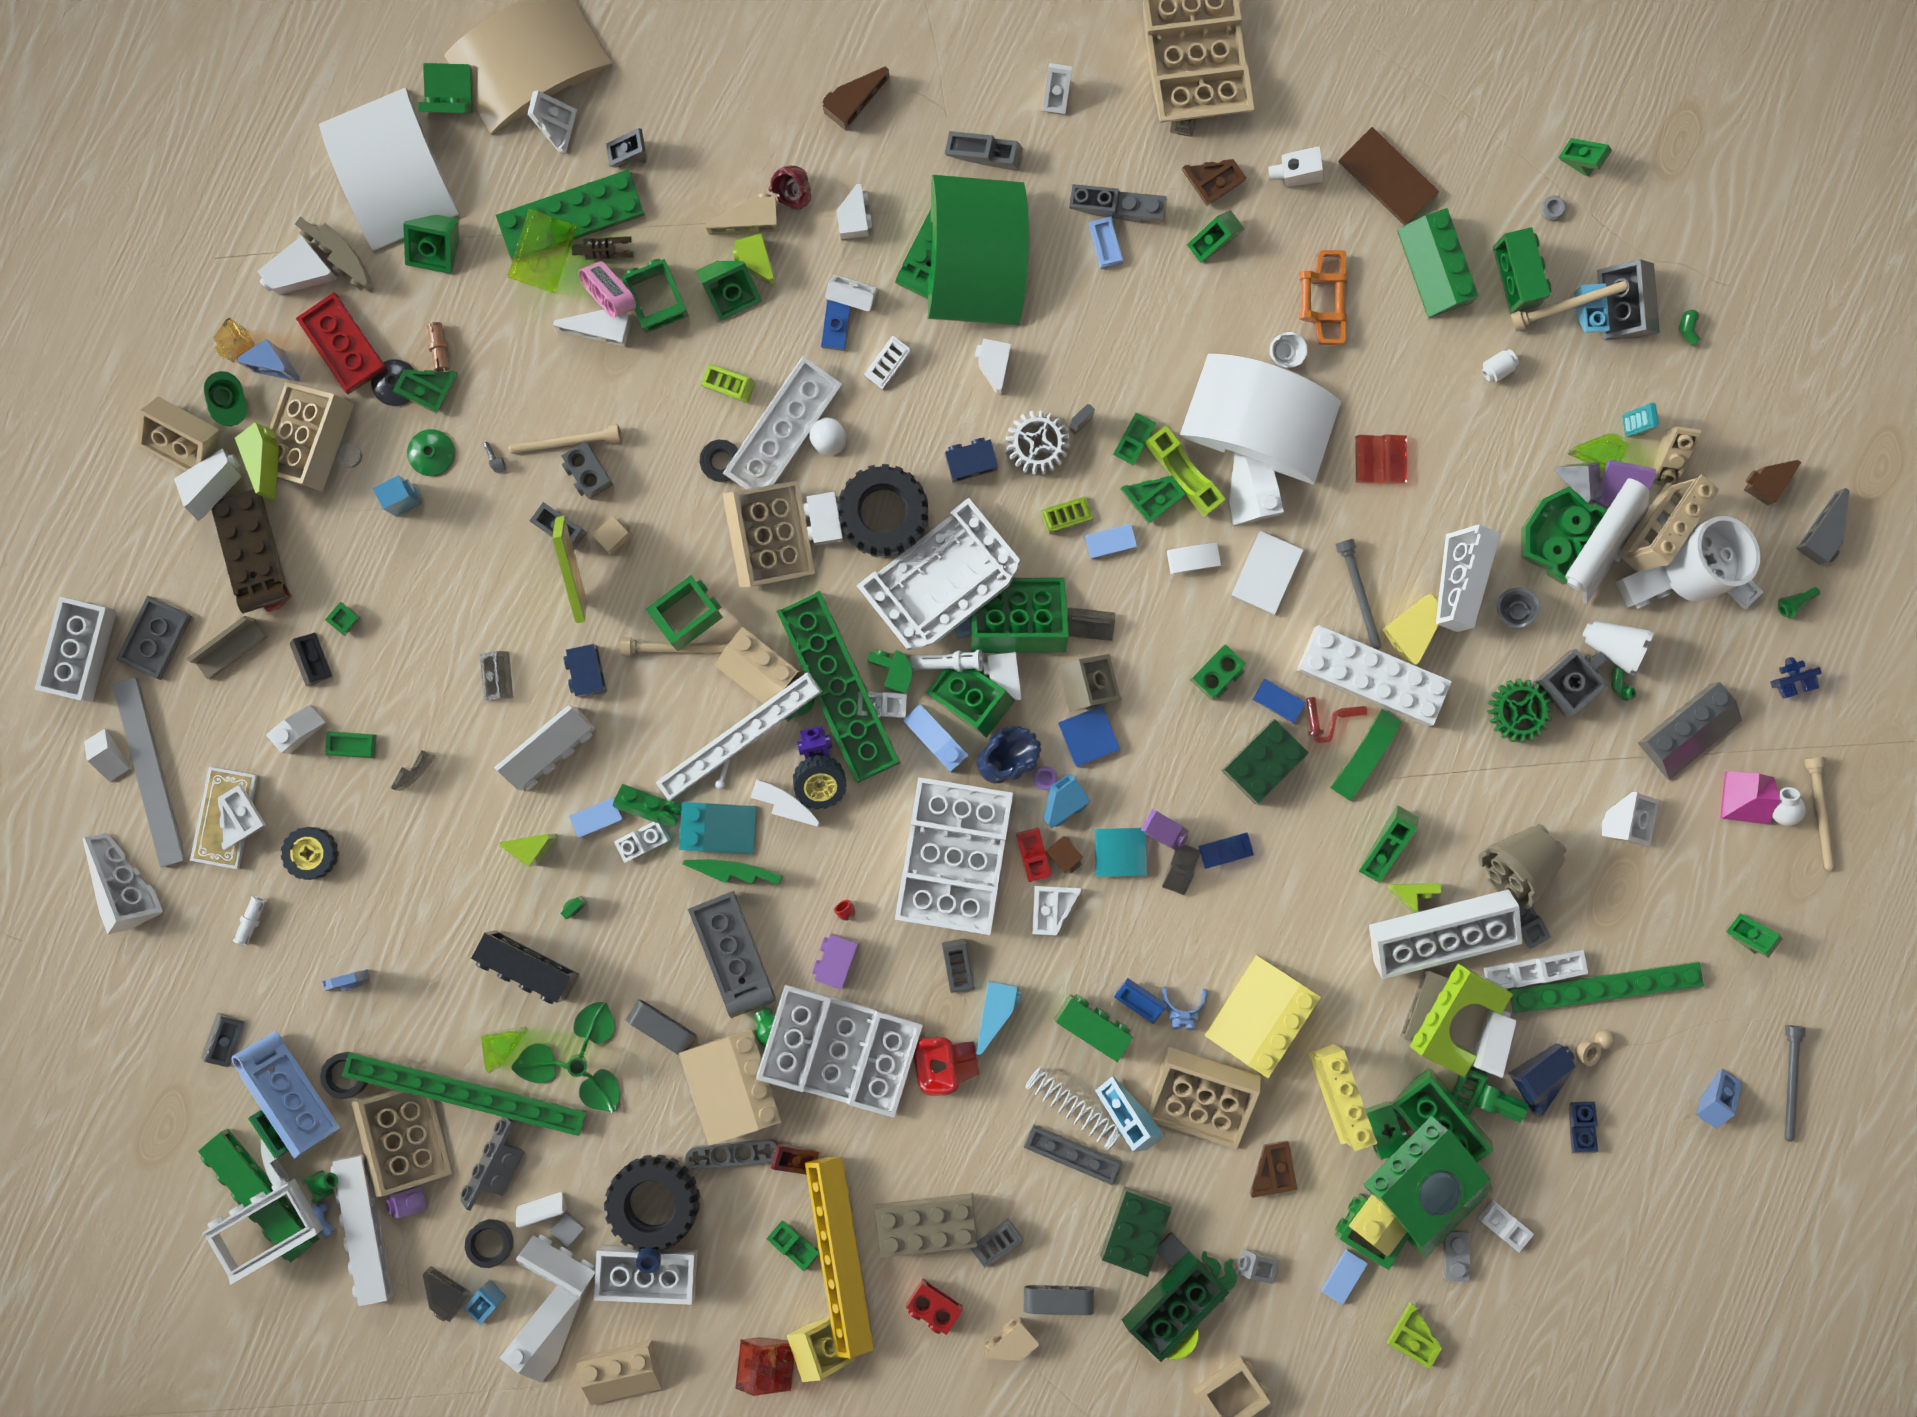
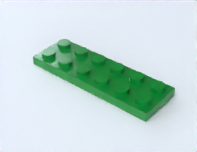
M627 169L496 214V218L510 259L514 261L639 218L645 214L631 173Z

